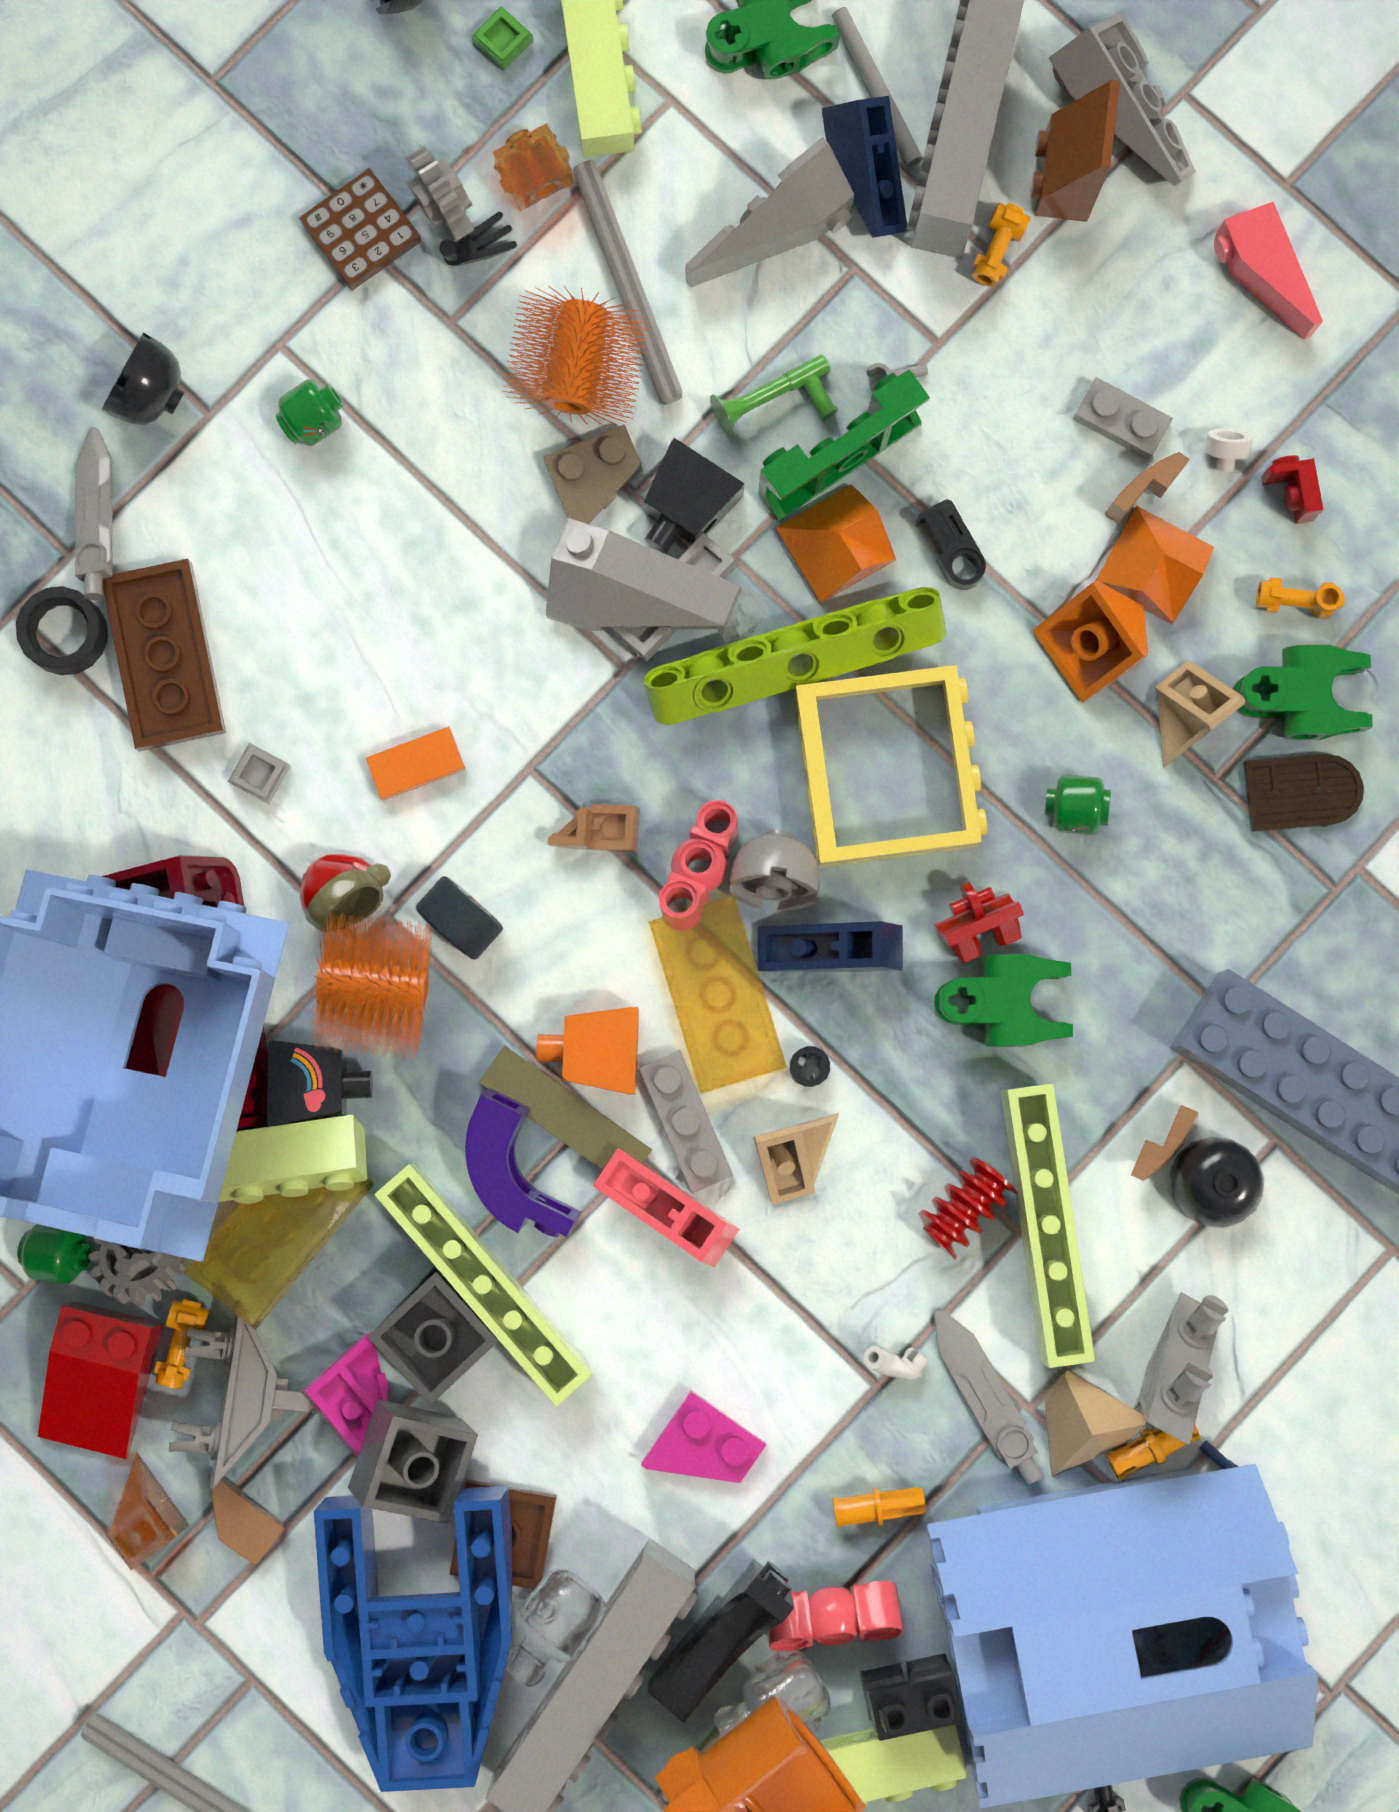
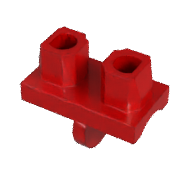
M967 882L960 885L963 898L949 904L953 916L934 924L938 936L952 949L962 963H966L983 954L976 936L991 929L994 940L999 946L1008 945L1020 940L1022 936L1018 918L1023 916L1024 913L1018 901L1014 902L1008 893L995 898L991 887L976 892L972 884Z

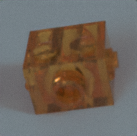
M547 123L531 132L528 129H523L514 133L505 141L506 145L493 151L494 169L501 175L499 184L504 193L508 192V194H511L520 211L573 184L572 169L568 161L570 159L569 153L565 146L562 147L557 143L556 135L552 133Z

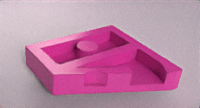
M372 1331L366 1332L301 1391L356 1458H358L377 1399L388 1401L389 1389L385 1372H381L376 1347L367 1337Z
M691 1390L642 1460L641 1466L648 1470L741 1483L767 1444Z

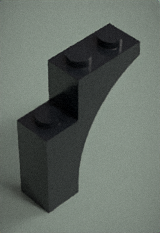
M753 1559L724 1597L717 1594L648 1681L647 1693L684 1723L736 1660L763 1634L774 1626L782 1624L792 1612L794 1604L791 1594L792 1588L787 1584L790 1580L788 1576L769 1561L762 1566Z

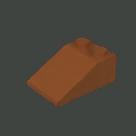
M1110 80L1051 114L1046 131H1038L1035 157L1042 158L1041 171L1033 173L1030 199H1037L1035 216L1088 221L1111 166L1120 81Z

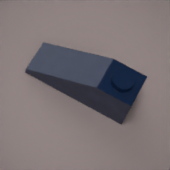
M889 96L860 99L821 108L826 141L829 143L854 193L853 202L872 238L907 232V219Z
M871 921L758 926V971L872 972L903 970V925Z

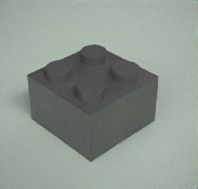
M440 1271L434 1273L367 1336L429 1405L433 1404L499 1341Z
M377 1399L348 1489L363 1507L449 1524L454 1510V1501L459 1495L478 1434L459 1417Z

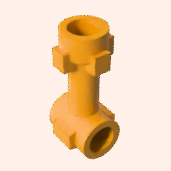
M1000 202L997 204L987 226L995 230V234L986 255L978 253L972 265L975 268L972 277L985 286H996L998 280L1003 279L1008 267L1001 264L1011 238L1019 242L1031 218L1023 214L1024 209L1010 202L1007 205Z
M1270 577L1268 581L1259 582L1256 594V607L1266 608L1265 612L1277 613L1280 605L1308 608L1310 613L1317 617V619L1327 620L1335 610H1340L1344 606L1345 596L1342 590L1334 583L1324 582L1317 591L1283 588L1282 579Z
M185 1298L183 1302L173 1300L166 1327L175 1329L166 1361L158 1360L154 1369V1373H157L155 1383L170 1388L182 1389L184 1380L188 1381L191 1368L184 1366L186 1357H183V1350L185 1347H189L191 1338L186 1337L188 1327L205 1329L210 1309L201 1307L202 1303Z

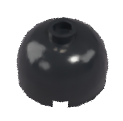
M143 332L108 395L102 410L130 424L140 425L156 421L163 414L164 410L173 415L185 391L178 388L181 369L172 351L158 340Z
M1209 1137L1191 1142L1179 1152L1170 1171L1174 1203L1187 1218L1202 1226L1225 1228L1241 1223L1256 1211L1263 1197L1264 1176L1259 1161L1248 1148L1232 1139Z

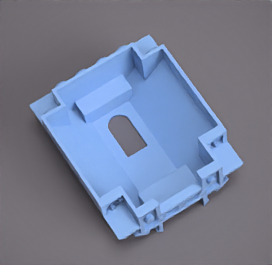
M26 869L15 910H11L9 918L0 916V1217L22 1220L92 1236L94 1239L203 1262L289 922L245 914L246 907L226 901H219L217 908L202 905V898L181 892H175L174 899L158 896V889L142 884L132 883L130 890L116 888V881L102 876L88 875L86 882ZM162 984H169L178 988L184 999V1010L166 1077L126 1069L143 1001L151 989Z
M1256 1463L1206 1473H1199L1190 1467L976 1507L978 1515L927 1524L934 1560L931 1566L939 1609L945 1619L960 1700L959 1704L963 1723H961L966 1752L971 1760L980 1809L1313 1747L1319 1672L1305 1661L1303 1647L1309 1645L1308 1633L1302 1617L1296 1616L1293 1599L1299 1597V1589L1295 1574L1299 1573L1289 1550L1286 1528L1282 1521L1278 1522ZM1200 1617H1214L1221 1620L1227 1626L1231 1636V1646L1228 1654L1220 1662L1213 1665L1141 1678L1132 1630Z

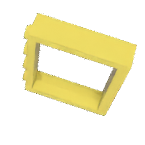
M957 665L796 686L794 697L816 858L819 868L976 848L982 842L981 835H987V820L985 810L983 808L977 809L975 792L981 791V778L978 765H971L968 748L975 745L974 730L971 720L964 721L962 704L968 703V688L965 677L958 678ZM943 684L964 831L836 847L816 700Z

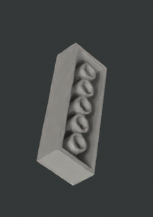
M960 0L906 229L915 232L911 248L959 259L963 257L975 216L1024 0Z
M649 1538L493 1772L485 1798L487 1801L503 1812H557L564 1799L561 1794L566 1787V1781L568 1778L573 1782L579 1779L591 1757L588 1754L593 1746L592 1742L595 1738L602 1742L614 1726L618 1717L615 1713L619 1707V1701L622 1697L627 1701L631 1700L644 1679L642 1672L645 1668V1662L649 1657L655 1661L659 1658L671 1638L668 1634L671 1629V1623L675 1617L683 1620L697 1600L694 1568Z

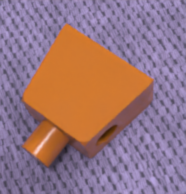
M627 1007L565 1016L564 1035L538 1034L536 1060L563 1062V1081L628 1095H636L639 1008Z

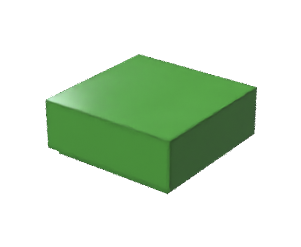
M502 6L471 36L473 44L503 71L533 42L532 33Z

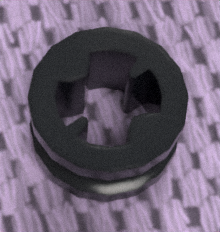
M806 1046L793 1054L789 1062V1071L796 1083L804 1087H814L827 1079L830 1072V1061L823 1050L814 1046ZM810 1054H814L820 1059L817 1067L822 1072L816 1079H814L812 1074L809 1075V1080L799 1074L802 1066L797 1062L802 1055H806V1058L809 1059Z

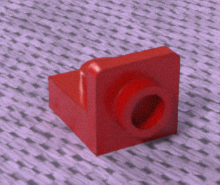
M1298 455L1280 457L1273 460L1272 465L1261 476L1263 485L1288 482V485L1285 486L1284 498L1287 510L1294 513L1295 524L1313 522L1324 510L1314 458L1299 460Z

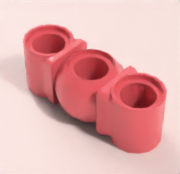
M709 801L698 811L697 823L689 832L690 839L684 841L673 854L671 861L672 872L668 876V883L663 886L659 894V904L663 920L673 930L685 931L695 927L701 919L702 907L709 901L708 892L715 890L726 877L728 869L727 860L730 856V849L738 841L739 829L736 811L725 801ZM715 820H723L729 823L727 830L722 833H712L707 830V826ZM696 859H706L711 863L710 867L704 872L696 873L688 869L689 864ZM677 898H686L692 901L691 907L685 912L677 913L669 909V905Z
M874 1581L863 1585H853V1593L843 1587H829L815 1591L809 1599L807 1591H791L794 1609L782 1624L774 1626L767 1631L769 1648L774 1651H793L805 1647L810 1648L813 1647V1639L822 1645L844 1644L852 1641L857 1634L859 1642L865 1640H887L898 1637L904 1631L897 1585L891 1581Z

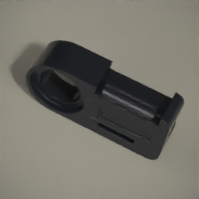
M949 499L943 500L921 512L917 517L915 525L917 527L922 524L937 554L939 553L936 563L946 581L956 589L969 590L981 581L986 569L985 558L953 502ZM959 557L972 559L977 566V574L971 579L957 577L952 569L954 560Z

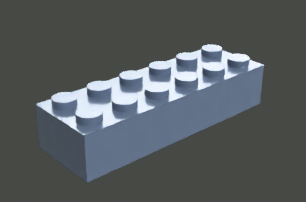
M1227 969L1216 973L1170 1048L1399 1195V1077L1232 970Z

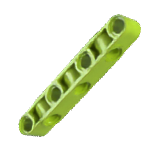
M930 587L915 588L658 666L650 670L644 677V685L653 718L656 722L664 725L680 723L796 689L797 685L819 682L941 642L947 634L940 592Z

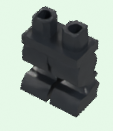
M946 1653L906 1661L909 1680H905L901 1663L860 1671L869 1721L872 1720L879 1741L963 1723L954 1676L947 1661Z

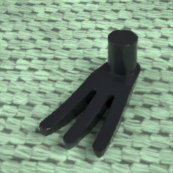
M498 211L476 226L473 232L459 241L455 242L451 239L442 241L439 246L440 253L443 255V260L451 266L470 264L501 255L517 247L516 241L484 250L480 249L509 234L512 231L511 225H506L489 235L477 239L503 218V213Z

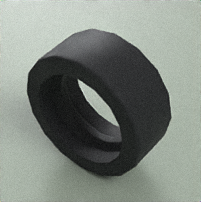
M64 586L45 588L31 595L20 608L15 623L16 638L24 655L45 671L61 676L78 674L92 667L103 654L108 640L107 622L100 609L91 600L86 599L78 590ZM57 606L76 608L83 614L87 622L88 632L85 642L77 651L68 656L57 657L48 654L41 648L37 640L36 631L40 620L48 611Z

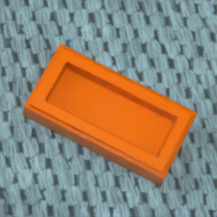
M449 726L366 757L382 801L466 770Z

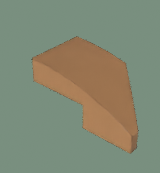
M1177 452L1147 468L1122 490L1112 502L1105 515L1119 525L1146 488L1161 498L1190 459Z
M592 804L589 808L582 806L574 813L575 817L558 833L554 832L548 837V845L553 847L637 853L640 808L627 805Z
M1181 1105L1163 1146L1145 1140L1131 1176L1144 1181L1170 1162L1192 1132L1199 1117L1198 1112Z
M223 1477L211 1489L218 1540L256 1566L284 1531V1524L281 1520L246 1498L244 1490Z

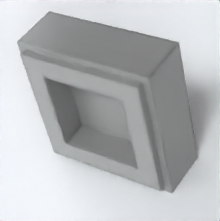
M249 743L227 782L270 804L291 766L285 761Z

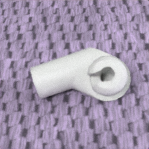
M877 1346L869 1347L863 1356L864 1364L869 1369L882 1375L910 1381L920 1378L923 1375L921 1373L922 1369L928 1364L927 1357L913 1347L905 1351L903 1358Z

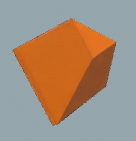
M852 484L782 523L775 529L820 604L896 561L878 510Z
M1136 505L1096 580L1143 605L1145 611L1172 625L1202 578L1214 546Z
M1097 580L1032 630L1082 703L1136 668L1148 655L1144 606Z

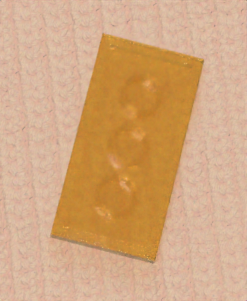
M732 896L705 904L702 907L700 921L690 930H673L665 923L663 917L649 921L700 1094L786 1069L785 1059L736 899Z
M367 1177V1181L354 1182V1186L346 1190L335 1191L328 1190L326 1187L308 1189V1194L299 1197H285L278 1193L265 1195L263 1200L257 1203H241L208 1242L203 1262L193 1260L184 1273L256 1330L374 1183Z

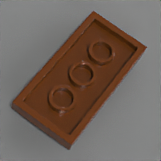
M187 558L113 574V577L104 578L103 590L135 749L140 752L226 733L192 562Z

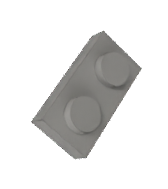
M1095 377L1073 417L1074 421L1147 460H1150L1173 419L1169 415L1098 377Z

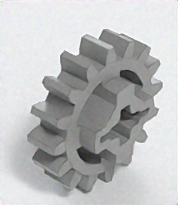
M425 145L408 154L405 158L414 174V178L409 180L407 184L433 227L436 229L443 224L455 242L473 232L472 222L466 214V209L473 206L472 202L466 194L457 174L451 169L447 161L443 159L437 163Z
M99 1239L93 1240L100 1247V1251L89 1254V1259L96 1265L90 1273L100 1283L98 1287L108 1297L113 1296L123 1305L131 1299L137 1306H143L145 1297L149 1294L157 1302L160 1301V1289L166 1286L174 1291L177 1288L172 1280L175 1274L186 1275L188 1272L181 1263V1260L187 1258L138 1249Z

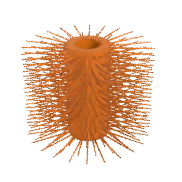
M582 288V300L575 299L572 295V299L568 300L560 293L558 294L567 301H563L556 295L552 296L548 293L546 294L560 302L537 294L534 295L542 297L548 302L522 296L539 304L519 301L534 307L520 308L533 314L516 313L531 320L515 319L530 326H517L529 332H513L525 336L516 340H528L539 343L533 344L523 341L524 343L514 344L517 347L523 346L532 349H512L511 351L521 355H509L510 357H520L535 361L519 359L521 361H512L511 364L520 368L509 367L508 369H512L517 373L506 374L509 376L528 377L530 379L512 376L518 379H509L507 381L516 386L506 385L504 387L526 388L531 391L512 388L519 391L508 393L541 399L508 398L539 400L537 402L515 403H545L546 405L525 409L548 406L551 409L545 412L553 409L559 411L556 418L561 412L570 414V419L571 414L579 415L582 419V414L592 418L587 414L591 413L611 422L596 415L594 412L611 418L614 417L608 413L618 416L624 415L616 414L619 412L632 413V411L615 410L605 406L623 409L620 407H635L625 403V401L635 402L636 400L626 397L635 395V393L629 394L613 390L629 392L623 389H638L628 385V383L636 382L629 378L638 377V375L626 371L636 370V368L628 365L642 366V364L629 360L637 357L629 353L642 354L643 352L630 347L645 348V346L631 341H647L621 336H645L646 334L638 331H628L627 329H649L629 324L646 322L624 319L626 317L644 316L611 313L641 310L620 309L607 311L606 309L628 304L604 308L601 305H606L612 299L601 304L594 303L595 298L592 302L589 299L588 301L584 300ZM540 302L547 303V304H551V305H554V306H548V305L542 304V303H540ZM534 305L545 306V307H548V308H550V309H544V308H540V307H537V306H534ZM530 316L541 317V318H543V319H545V320L538 319V318H534V317H530ZM614 319H621V320H627V321H626V322H622V321H618V320H614ZM527 322L536 323V324H542V325L537 326V325H533V324H530V323H527ZM623 323V324H627V325H631V326H635V327L622 326V325H619V324ZM523 333L535 334V335H537V336H539V337H535V336H531V335H527V334H523ZM612 337H618V338H621V339H624V340H619V339H615V338H612ZM535 339H541V340H545V341H548V342H542V341H538V340H535ZM619 341L625 342V343H629V344H633V345L621 344V343H619ZM621 349L629 350V351H634V352H626V351H623V350H621ZM519 351L532 352V353H534L535 355L528 354V353H524V352H519ZM609 355H615V356H619V357H621V358H616V357L609 356ZM531 357H538V358H541V359H544V360L534 359V358H531ZM617 359H618V360H622V361H627V362L635 363V364L619 362V361H617ZM609 362L619 363V364H621V365H614V364H611V363H609ZM516 369L528 370V371H530L531 373L524 372V371H520V370H516ZM616 372H624V373H628V374H631V375L621 374V373H616ZM606 373H613L619 376H614ZM525 374H530V375L538 376V377H540V378L530 377V376H527V375H525ZM616 377V378H620V379H624V380H628V381H632V382L620 381V380H616V379H614V378ZM603 391H610V392H614V393H616V394H611V393H607V392H603ZM515 392H527V393L534 394V396H533V395H527V394H521V393H515ZM612 396H617V397H621V398H625V399H629V400L616 399V398H614V397H612ZM601 409L611 410V411H614V412H616V413L604 411V410H601Z
M330 913L329 934L327 918L326 952L323 928L324 957L320 941L322 959L320 963L318 961V974L314 976L317 978L316 990L312 993L313 995L316 992V1001L313 1008L316 1002L318 1003L314 1014L315 1018L317 1012L314 1026L315 1031L317 1023L315 1035L316 1041L318 1030L317 1047L319 1032L320 1046L322 1032L323 1043L325 1033L327 1032L326 1049L329 1030V1048L331 1030V1046L333 1035L336 1039L337 1034L336 1050L338 1035L340 1048V1037L342 1036L343 1047L346 1034L345 1046L347 1040L348 1051L350 1033V1047L352 1039L355 1043L356 1037L355 1054L357 1039L359 1050V1040L361 1039L362 1049L364 1036V1050L367 1037L366 1053L368 1036L369 1049L372 1042L374 1047L375 1041V1049L377 1042L378 1052L380 1032V1046L382 1050L384 1039L383 1053L385 1047V1056L387 1039L389 1050L390 1034V1047L393 1038L392 1051L394 1045L393 1058L395 1045L397 1055L399 1034V1046L400 1040H402L401 1049L403 1043L404 1059L406 1042L408 1051V1039L409 1050L412 1042L411 1055L413 1049L414 1056L415 1048L416 1057V1047L418 1052L419 1031L421 1042V1019L424 1029L423 1014L426 1012L430 979L429 969L427 968L432 948L430 951L429 925L427 932L426 924L425 943L424 932L423 939H421L422 930L420 935L419 928L418 935L417 927L416 936L415 925L413 945V932L411 938L410 922L408 930V921L406 939L405 927H403L404 938L402 942L401 926L399 932L398 924L397 932V922L396 932L393 930L392 923L390 935V920L388 935V919L387 935L386 925H384L385 934L383 941V933L381 938L382 924L380 930V920L378 938V920L376 929L374 928V934L373 928L371 933L372 917L370 932L369 921L367 933V923H365L364 931L362 932V922L361 935L360 917L358 935V921L355 930L354 920L352 932L353 915L351 930L349 917L348 931L347 920L345 930H343V920L341 933V914L340 932L338 916L337 929L335 919L332 935V920L330 934Z

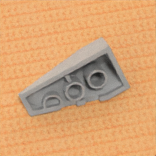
M1122 12L1089 27L1049 57L1053 65V74L1056 81L1061 87L1067 89L1075 100L1110 80L1120 81L1114 134L1173 186H1176L1196 172L1177 126L1168 118L1164 119L1162 115L1161 101L1165 98L1159 86H1152L1148 82L1142 67L1147 65L1149 61Z
M823 137L777 175L781 182L767 198H760L757 195L746 205L748 209L741 216L740 224L736 228L733 225L724 227L685 265L686 282L690 287L815 241L829 230L835 233L848 223L852 217L854 193L829 143Z
M568 518L551 557L546 616L548 619L586 631H602V627H627L628 630H643V627L670 626L672 630L725 629L742 589L735 583L617 533Z

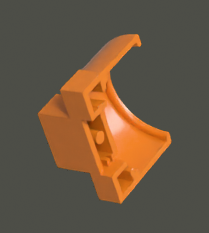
M773 1696L702 1754L691 1746L688 1750L679 1752L671 1757L666 1763L665 1768L654 1776L669 1801V1804L663 1808L664 1812H748L745 1805L751 1812H861L866 1807L855 1788L818 1738L799 1715L778 1696Z

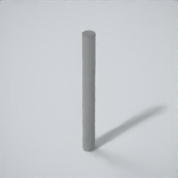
M847 7L837 9L832 14V19L873 98L889 96L896 145L907 166L912 167L921 162L923 157Z

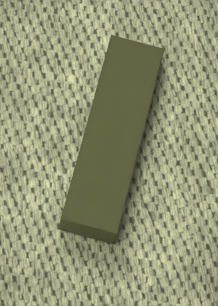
M505 1045L478 1082L487 1089L491 1088L530 1107L527 1114L529 1119L602 1170L617 1148L623 1150L642 1164L653 1150Z

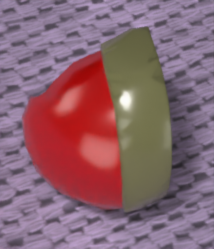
M329 854L314 860L303 874L300 890V902L306 915V920L317 930L323 932L324 928V932H326L328 918L329 932L331 913V932L332 920V931L334 930L335 919L337 929L338 916L340 930L341 914V929L343 920V929L345 928L346 920L347 927H349V917L351 926L352 915V925H354V920L355 924L357 921L360 922V917L361 921L363 917L364 919L368 918L378 909L383 901L382 887L387 885L391 878L389 868L379 863L371 865L361 857L347 854Z

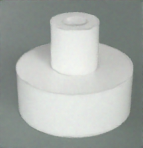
M1212 429L1208 432L1205 451L1209 455L1218 458L1217 470L1232 472L1234 471L1235 460L1245 459L1250 456L1253 437L1251 434L1238 429Z

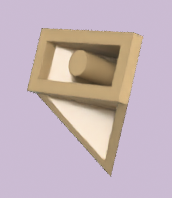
M1189 660L1155 686L1158 696L1163 768L1246 703L1242 695Z
M839 1113L753 1137L772 1205L815 1193L814 1184Z
M1067 1370L1047 1391L1045 1396L1051 1476L1054 1477L1124 1446L1145 1425V1415Z

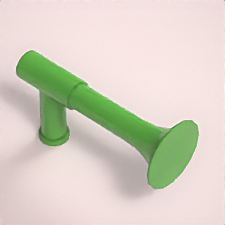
M820 355L784 373L783 376L735 399L723 400L714 394L710 396V404L714 416L721 429L729 437L733 436V427L744 414L788 391L792 392L802 386L806 388L820 414L821 420L831 417L838 411V408L832 403L819 379L830 373V366L824 355Z

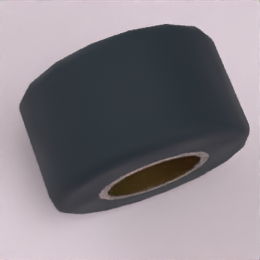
M442 876L416 905L417 912L428 924L454 947L473 960L478 959L503 930L501 923L490 912L446 876Z

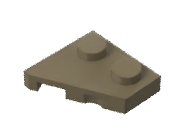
M625 424L543 457L567 518L590 524L602 509H606L617 497L618 491L624 485H628L642 469L641 462Z

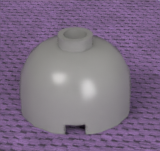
M771 830L766 835L758 836L746 842L735 856L730 871V894L738 901L757 908H762L761 899L780 901L777 908L780 911L803 909L816 902L820 888L819 865L814 852L802 841L793 838L791 833L784 830Z

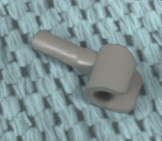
M874 363L868 367L866 373L869 377L877 374L887 376L891 373H895L898 377L910 369L915 377L928 375V368L926 364L900 370H890L885 364ZM875 385L870 386L871 391H872L873 393H874L873 387H874Z

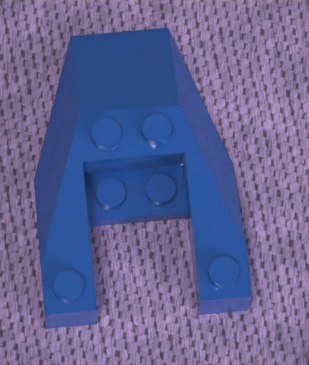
M509 1486L463 1488L454 1501L460 1592L379 1597L372 1508L363 1507L354 1495L325 1497L314 1510L324 1654L327 1661H331L341 1686L340 1694L346 1708H350L360 1732L358 1738L381 1792L475 1787L512 1643V1526Z

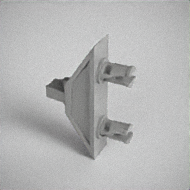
M1181 1292L1147 1364L1134 1410L1145 1415L1147 1423L1190 1446L1202 1393L1211 1386L1208 1381L1213 1378L1212 1371L1208 1367L1217 1330L1220 1324L1227 1319L1223 1316L1229 1310L1221 1299L1213 1295H1207L1202 1299V1302H1199Z
M241 1300L237 1302L233 1329L230 1328L229 1333L193 1329V1327H188L186 1337L205 1342L208 1346L185 1347L183 1357L223 1360L224 1365L227 1366L219 1422H216L215 1426H206L173 1421L171 1431L192 1436L194 1439L193 1441L169 1442V1452L177 1451L210 1455V1459L213 1460L209 1489H213L270 1421L283 1422L284 1411L302 1413L309 1411L310 1402L302 1392L287 1391L288 1379L277 1378L274 1367Z

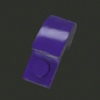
M489 1088L480 1095L466 1133L465 1158L468 1174L476 1194L487 1210L498 1221L516 1233H519L530 1219L535 1222L534 1227L546 1235L559 1237L561 1234L568 1237L575 1228L582 1211L534 1188L524 1178L516 1161L515 1148L517 1137L530 1107Z

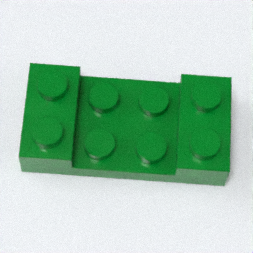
M910 369L898 377L895 373H891L882 378L873 387L874 393H872L871 401L869 402L868 412L859 415L846 427L848 432L835 441L832 437H828L818 443L810 451V458L806 456L797 444L788 451L782 447L774 451L763 461L764 467L760 471L758 495L777 522L921 426L922 421L916 409L928 402L930 397Z

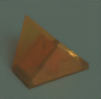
M136 1452L112 1526L104 1533L130 1571L190 1526L138 1452Z

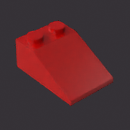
M77 1301L62 1305L49 1350L37 1437L127 1459L164 1323Z

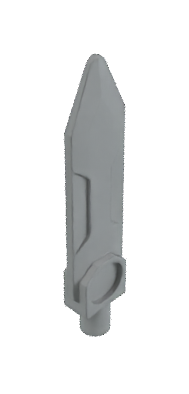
M95 427L89 430L75 464V576L84 582V597L89 600L102 599L103 579L113 577L112 457L100 431Z
M937 1309L934 1313L939 1354L997 1456L1005 1461L1009 1469L1016 1466L1027 1485L1038 1481L1043 1475L1032 1456L1038 1453L1033 1444L1034 1437L977 1338L944 1310Z

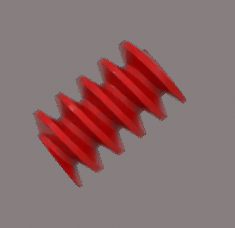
M975 1157L969 1161L975 1173L974 1175L963 1170L957 1173L962 1188L950 1183L944 1186L949 1201L937 1196L931 1200L937 1212L936 1215L926 1210L919 1212V1216L924 1224V1231L954 1260L957 1258L952 1243L956 1242L968 1247L970 1242L964 1231L969 1229L981 1234L983 1230L977 1218L982 1216L991 1221L995 1219L990 1204L993 1202L1006 1208L1008 1203L1002 1193L1005 1189L1018 1195L1016 1189L995 1168Z

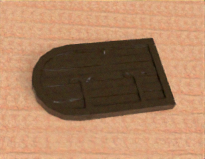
M1314 754L1243 762L1251 832L1319 826L1327 827L1349 819L1357 812L1363 801L1364 784L1359 771L1350 761L1337 755Z

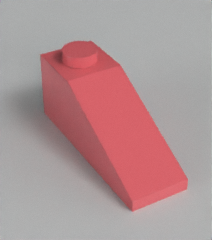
M1274 201L1224 219L1214 239V249L1219 261L1226 263L1230 275L1302 339L1312 337L1322 324L1323 319Z
M617 1148L593 1184V1187L693 1257L713 1267H716L740 1230L705 1204L619 1148Z

